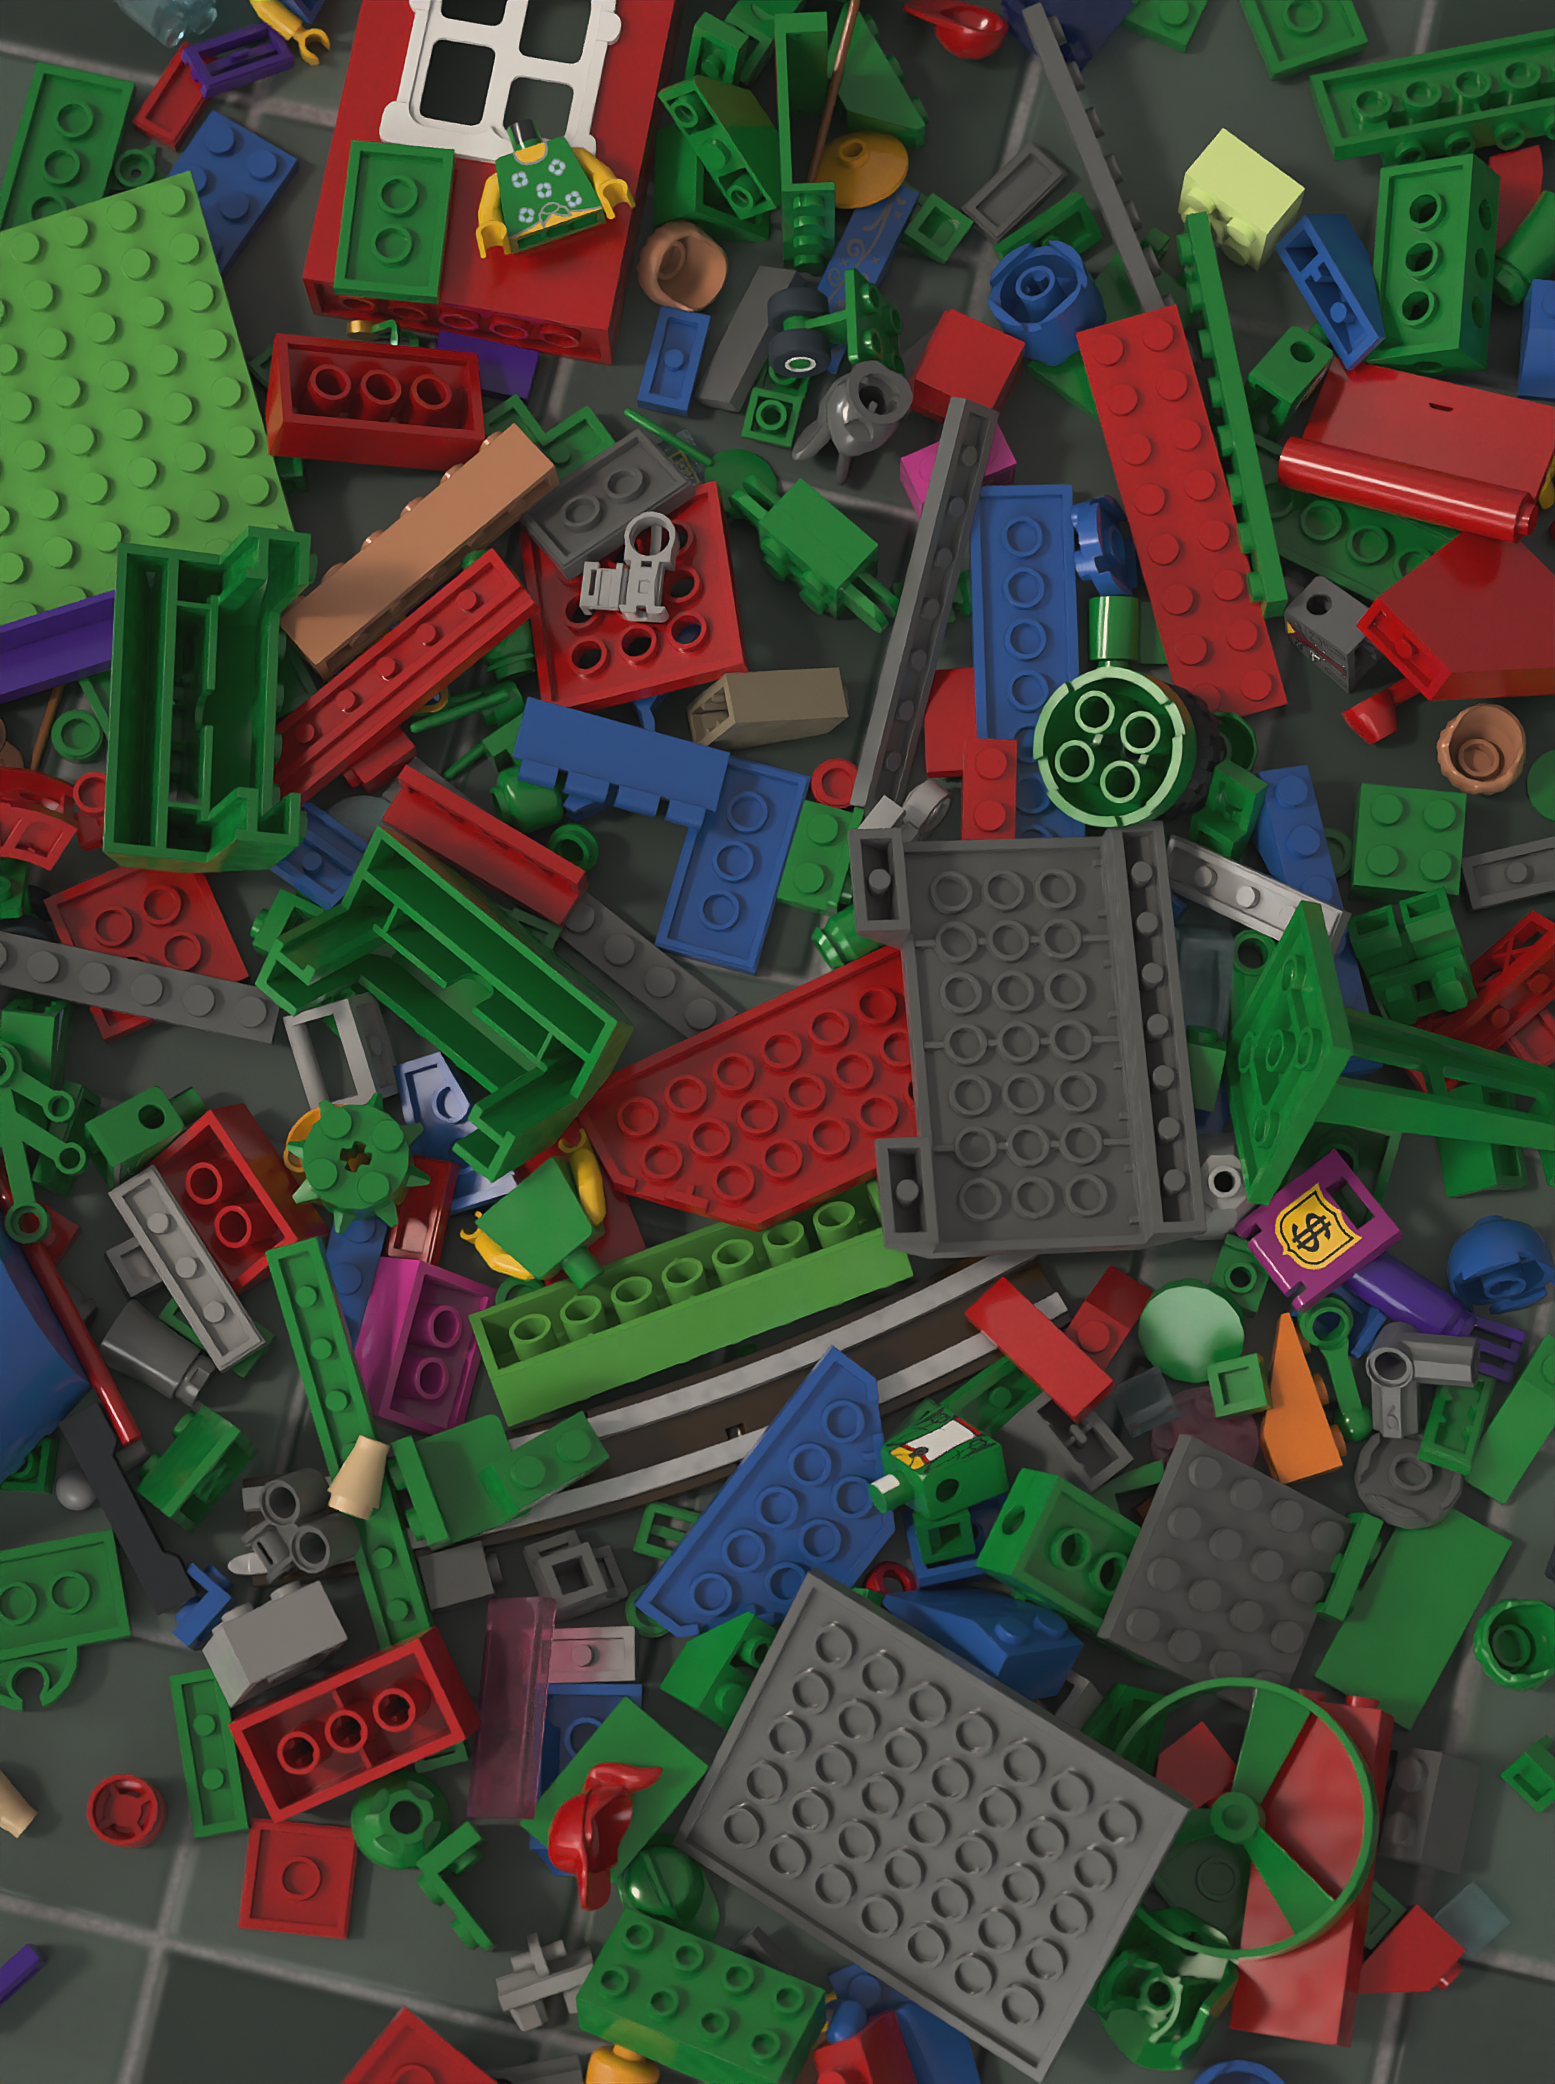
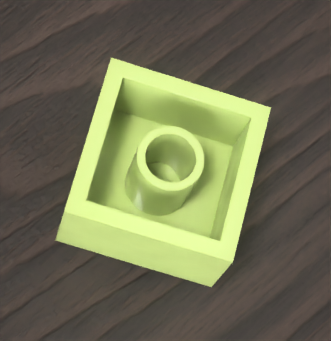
M1223 128L1186 171L1178 213L1181 214V218L1185 223L1187 214L1207 211L1212 238L1222 245L1223 252L1233 262L1242 266L1247 263L1258 272L1276 251L1274 246L1296 224L1305 188Z

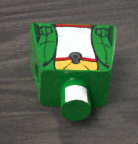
M943 1405L934 1409L883 1444L880 1454L885 1477L871 1483L868 1487L871 1500L881 1513L885 1514L905 1503L927 1520H937L1009 1490L1001 1445Z

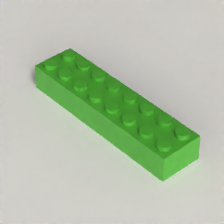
M874 1177L760 1232L719 1222L603 1265L605 1273L582 1291L568 1278L468 1315L493 1389L507 1425L510 1427L526 1420L535 1419L542 1414L574 1402L586 1400L593 1395L625 1383L637 1381L644 1376L673 1365L688 1362L695 1357L724 1346L739 1343L743 1339L775 1327L787 1325L794 1320L826 1308L838 1306L845 1301L866 1293L889 1287L896 1282L912 1277L913 1272L907 1253L883 1247L878 1183Z

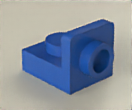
M191 1563L185 1570L208 1591L202 1599L197 1595L192 1597L175 1616V1620L179 1625L172 1633L193 1651H196L212 1633V1629L219 1625L222 1621L221 1617L231 1611L238 1603L228 1594V1591L234 1584L212 1564H209L202 1571L194 1563Z

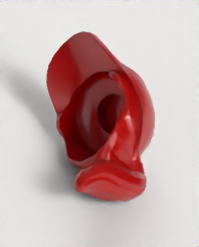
M618 1762L600 1763L589 1771L583 1784L582 1792L564 1802L555 1813L548 1829V1855L552 1865L563 1872L577 1877L580 1904L583 1910H598L608 1902L611 1895L610 1869L614 1868L619 1861L618 1846L632 1819V1794L653 1786L662 1775L663 1769L661 1766L639 1768Z

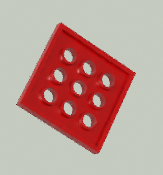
M716 481L693 486L696 492L693 495L694 497L666 515L671 520L677 534L688 535V540L685 546L678 551L675 571L665 570L661 606H664L669 613V618L665 622L628 621L624 618L620 609H595L593 616L588 621L583 623L572 622L575 610L580 607L583 574L568 581L525 530L519 532L527 591L541 608L531 617L542 701L588 713L719 680L725 673L749 672L722 490ZM651 526L636 537L634 547H638L639 554L649 556ZM662 527L661 551L664 550L665 543L669 539V531ZM625 544L598 561L600 568L616 569L615 558L619 551L625 548ZM683 579L695 580L694 587L688 595L681 598L671 597V590L678 581ZM640 608V611L646 612V608ZM692 624L701 626V633L696 640L688 644L677 642L678 634L684 627ZM640 637L651 638L650 648L644 654L635 657L627 654L628 648L634 640ZM594 649L602 651L601 659L594 667L589 669L578 668L579 659L585 652Z

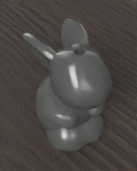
M870 360L857 363L850 373L839 377L827 389L820 400L817 420L807 426L796 440L792 458L798 463H802L815 455L832 439L839 451L836 466V485L842 487L847 482L854 456H860L863 453L879 448L897 431L901 418L910 409L913 399L908 381L902 374L889 370L879 361Z

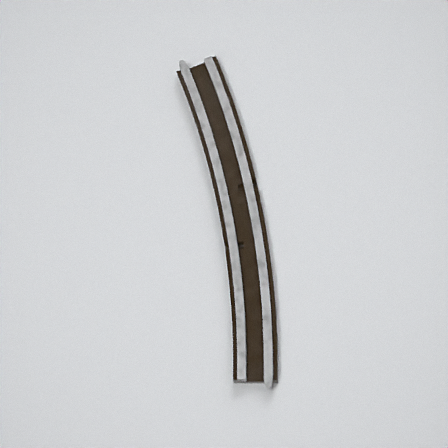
M1039 1254L966 1257L885 1298L793 1338L675 1382L586 1409L587 1412L584 1415L610 1458L596 1471L532 1507L530 1514L519 1520L433 1552L428 1546L426 1538L416 1542L405 1511L414 1508L408 1489L404 1488L397 1491L393 1481L416 1564H419L418 1557L480 1540L485 1550L513 1544L645 1508L647 1504L653 1502H664L727 1481L831 1344L876 1378L880 1420L916 1405L926 1397L931 1398L976 1376L989 1365L1005 1356L967 1319L964 1313L1002 1276L1061 1331L1068 1328L1072 1319L1058 1292L1054 1293L1035 1260V1257ZM564 1415L505 1431L511 1449H516L570 1417ZM395 1455L386 1457V1460L394 1458ZM328 1467L315 1469L326 1478L330 1487L332 1481ZM290 1473L242 1479L244 1510L247 1512L249 1530L266 1519L262 1514L259 1503L262 1488L266 1483ZM330 1506L325 1509L328 1515L341 1513V1511ZM251 1546V1553L238 1556L228 1564L229 1570L241 1576H252V1586L255 1589L285 1586L297 1580L300 1583H308L359 1575L355 1559L352 1557L317 1573H307L299 1569L284 1580L270 1585L265 1578L268 1571Z

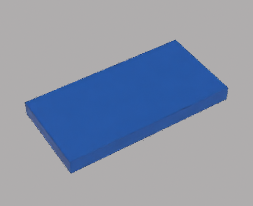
M732 755L729 756L716 812L714 814L705 812L700 830L688 827L654 946L662 952L756 976L776 907L777 893L803 803L807 799L811 785L810 776Z

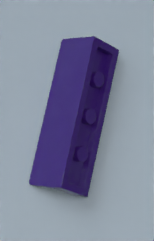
M115 589L1 625L0 704L110 670L112 664Z

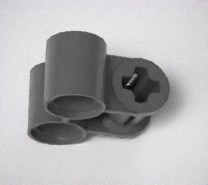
M302 1468L266 1483L259 1497L260 1509L266 1519L247 1531L240 1539L245 1547L251 1546L263 1563L268 1571L265 1578L270 1585L284 1580L299 1569L307 1573L320 1572L354 1557L359 1550L361 1541L356 1523L343 1513L328 1515L325 1509L328 1507L331 1497L330 1492L327 1491L329 1485L326 1478L313 1468Z

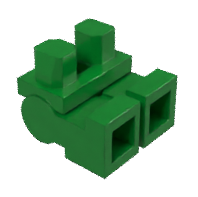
M1445 886L1399 901L1404 924H1398L1391 904L1349 919L1347 925L1351 945L1358 961L1361 963L1383 1018L1405 1025H1412L1416 1023L1418 1017L1442 1009L1447 1012L1455 1011L1466 1007L1468 1001L1477 998L1471 969Z

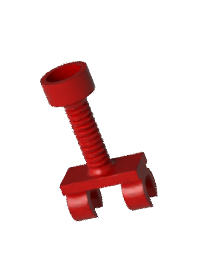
M101 772L84 774L77 780L73 789L74 800L81 810L74 813V820L78 821L76 834L84 852L103 847L106 774Z

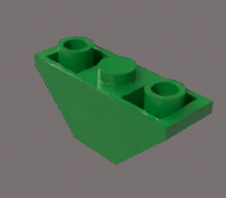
M850 1L843 5L828 52L827 92ZM858 11L834 109L847 131H869L889 134L897 138L904 147L916 150L925 145V127L929 124L926 110L917 96L909 98L901 84L905 82V78L895 57L892 54L885 56L877 43L880 41V34L872 17L868 13L861 15Z
M696 75L663 88L657 94L740 221L778 207L781 203L778 132L751 90Z

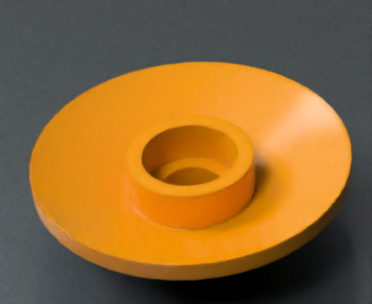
M859 131L841 136L824 147L815 183L835 182L836 208L855 209L870 206L887 198L904 181L909 168L906 149L897 138L889 134Z

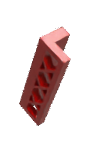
M406 764L398 776L401 789L382 817L383 824L541 919L559 928L563 927L589 887L586 871Z
M1531 911L1470 965L1477 998L1468 1001L1467 1006L1459 1009L1454 1015L1443 1017L1446 1010L1442 1009L1418 1017L1416 1023L1409 1026L1496 1051L1555 999V923L1536 911ZM1537 931L1544 935L1532 946L1521 948V945ZM1503 969V972L1495 979L1482 982L1492 971ZM1399 1067L1408 1074L1419 1092L1428 1093L1422 1072ZM1444 1077L1448 1092L1460 1082L1459 1080Z

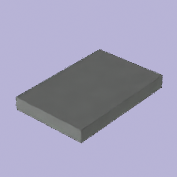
M639 427L560 480V485L537 502L528 512L526 511L522 514L518 523L566 579L570 581L584 571L585 562H598L625 544L624 534L627 525L634 517L641 513L652 511L666 516L693 498L696 492L688 478L646 432Z

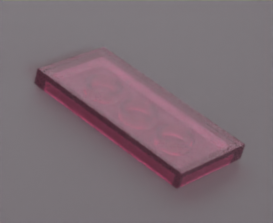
M534 1596L489 1600L477 1709L483 1725L475 1731L466 1817L533 1820V1817H535L556 1611L555 1598Z

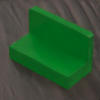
M1473 1083L1451 1089L1448 1092L1450 1098L1517 1111L1514 1093ZM1436 1136L1447 1197L1458 1198L1484 1190L1515 1191L1529 1187L1523 1147Z

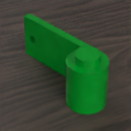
M1124 596L1090 598L1088 600V662L1098 664V668L1120 667L1129 669V665H1168L1151 603L1140 602L1138 598Z

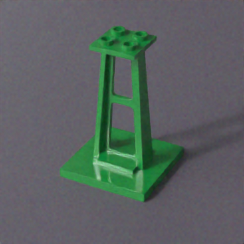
M1300 900L1227 1039V1051L1222 1072L1248 1202L1265 1206L1269 1205L1315 1121L1538 1149L1547 1186L1555 1187V1068H1548L1345 1007L1321 904ZM1354 1056L1420 1071L1423 1073L1428 1093L1342 1077L1340 1075L1350 1057ZM1444 1077L1536 1098L1529 1112L1525 1113L1454 1099L1448 1095Z

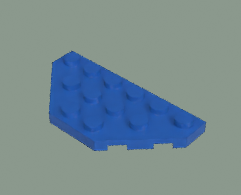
M831 1344L635 1599L634 1605L679 1638L707 1632L747 1611L769 1625L784 1621L807 1573L816 1567L851 1589L895 1532L893 1510L885 1514L881 1513L873 1504L868 1490L871 1483L885 1477L880 1454L884 1444V1436L881 1428L876 1378Z

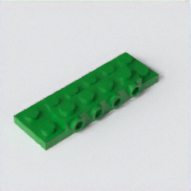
M1555 28L1310 75V92L1334 162L1379 153L1383 166L1422 162L1426 158L1447 154L1448 157L1472 154L1475 148L1496 144L1500 149L1510 150L1521 145L1527 138L1542 135L1555 140Z

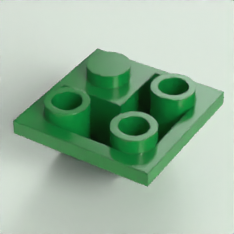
M747 1611L687 1641L659 1688L692 1711L728 1732L778 1631L756 1615Z

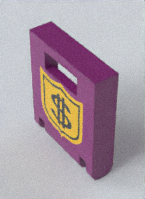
M1335 1149L1276 1193L1268 1206L1261 1205L1234 1228V1231L1241 1240L1250 1237L1259 1229L1262 1230L1248 1242L1247 1247L1287 1298L1303 1285L1306 1286L1307 1289L1292 1302V1305L1299 1314L1312 1308L1404 1237L1399 1228ZM1346 1182L1374 1216V1218L1359 1229L1354 1226L1332 1198L1333 1195L1346 1186Z

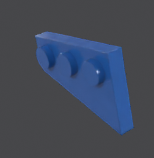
M436 1052L393 1066L405 1123L421 1122L425 1129L411 1147L412 1154L460 1164L449 1216L500 1201L523 1181L518 1171L514 1169L491 1183L483 1175L474 1171L465 1160L452 1150L458 1140L478 1128L468 1120L477 1101L450 1058L442 1052Z

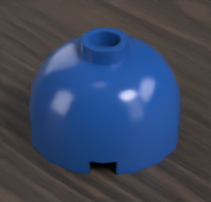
M1497 1215L1483 1217L1476 1221L1474 1226L1465 1231L1455 1241L1447 1261L1448 1280L1452 1296L1461 1301L1464 1310L1470 1313L1474 1311L1473 1305L1492 1304L1489 1308L1490 1314H1503L1523 1309L1547 1296L1546 1284L1552 1281L1555 1285V1265L1546 1239L1527 1223Z

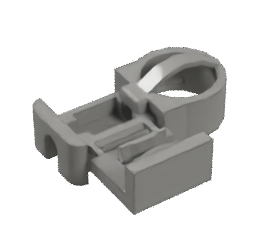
M653 511L645 512L631 520L624 534V561L628 569L624 568L623 563H617L616 569L600 568L599 562H585L580 597V608L584 615H592L593 609H620L624 618L628 621L665 622L668 620L669 613L664 606H661L665 570L675 571L676 556L680 548L679 536L671 520L665 515ZM651 526L649 556L639 554L634 547L636 537L642 530ZM662 527L669 531L670 538L668 545L663 551H661ZM640 608H646V612L640 611Z
M929 779L918 785L908 794L903 808L884 795L858 829L902 828L903 842L926 841L947 815L953 802V794Z

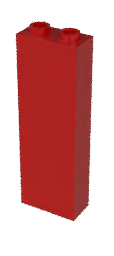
M1294 1689L1293 1691L1309 1698L1337 1719L1359 1747L1374 1781L1378 1799L1380 1831L1395 1716L1378 1709L1379 1701L1375 1699L1346 1696L1345 1705L1325 1703V1693ZM1311 1711L1261 1803L1266 1815L1264 1831L1336 1901L1347 1885L1360 1854L1364 1833L1363 1796L1356 1770L1346 1749L1326 1723ZM1377 1847L1370 1873L1362 1890L1345 1914L1326 1932L1304 1946L1282 1955L1264 1959L1238 1961L1237 1972L1239 1979L1234 1990L1230 2029L1351 2048ZM1253 1861L1240 1950L1269 1946L1295 1935Z

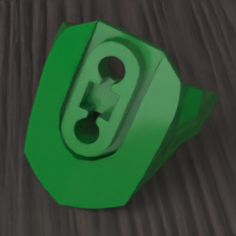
M1183 1907L1151 1911L1162 1923L1191 1940L1194 1933H1197L1202 1940V1945L1217 1949L1236 1950L1230 1935ZM1136 1914L1087 2005L1099 2016L1105 2031L1114 2044L1134 2064L1160 2071L1186 2069L1232 1998L1239 1979L1237 1972L1239 1960L1222 1959L1199 1953L1190 1955L1191 1950L1182 1948L1165 1939L1145 1924ZM1167 1987L1170 1989V1998L1167 1995Z

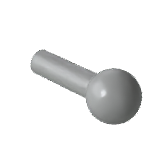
M142 1438L116 1454L125 1472L152 1456ZM72 1468L65 1471L57 1481L56 1494L58 1500L68 1509L75 1511L87 1509L97 1499L82 1468Z

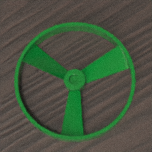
M1240 1677L1217 1678L1181 1688L1151 1706L1125 1733L1114 1753L1129 1761L1139 1742L1156 1723L1177 1707L1193 1699L1225 1690H1256L1231 1792L1220 1796L1212 1805V1809H1192L1172 1847L1215 1834L1229 1842L1238 1845L1243 1844L1295 1935L1278 1943L1254 1949H1217L1193 1942L1179 1935L1152 1914L1143 1902H1141L1135 1914L1165 1939L1199 1954L1231 1960L1264 1959L1296 1950L1313 1941L1332 1927L1353 1904L1370 1873L1376 1853L1379 1832L1378 1799L1368 1764L1359 1747L1347 1730L1324 1708L1287 1687L1269 1681ZM1311 1711L1326 1723L1346 1749L1356 1770L1363 1796L1364 1833L1360 1854L1347 1885L1336 1901L1264 1831L1266 1815L1261 1803Z

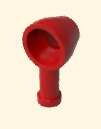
M1405 677L1344 711L1341 715L1347 725L1366 743L1371 745L1399 729L1395 707L1421 692Z

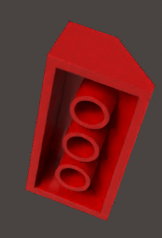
M282 333L276 334L265 410L268 455L448 471L457 464H466L479 453V449L485 441L478 353Z

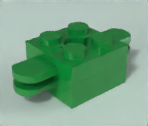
M750 474L742 482L746 493L735 489L728 497V500L733 509L759 531L760 555L763 557L760 562L763 567L779 581H784L788 578L801 590L799 592L800 598L817 614L821 615L826 611L837 620L849 608L874 631L881 633L889 625L888 619L884 614L895 618L900 601L876 580L878 576L879 545L802 478L781 498L758 477Z

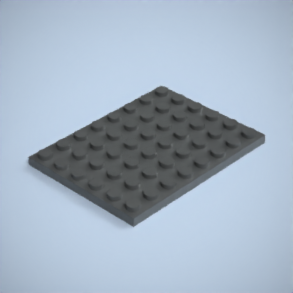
M816 1567L807 1573L671 1845L1041 2084L1049 2075L1195 1803Z

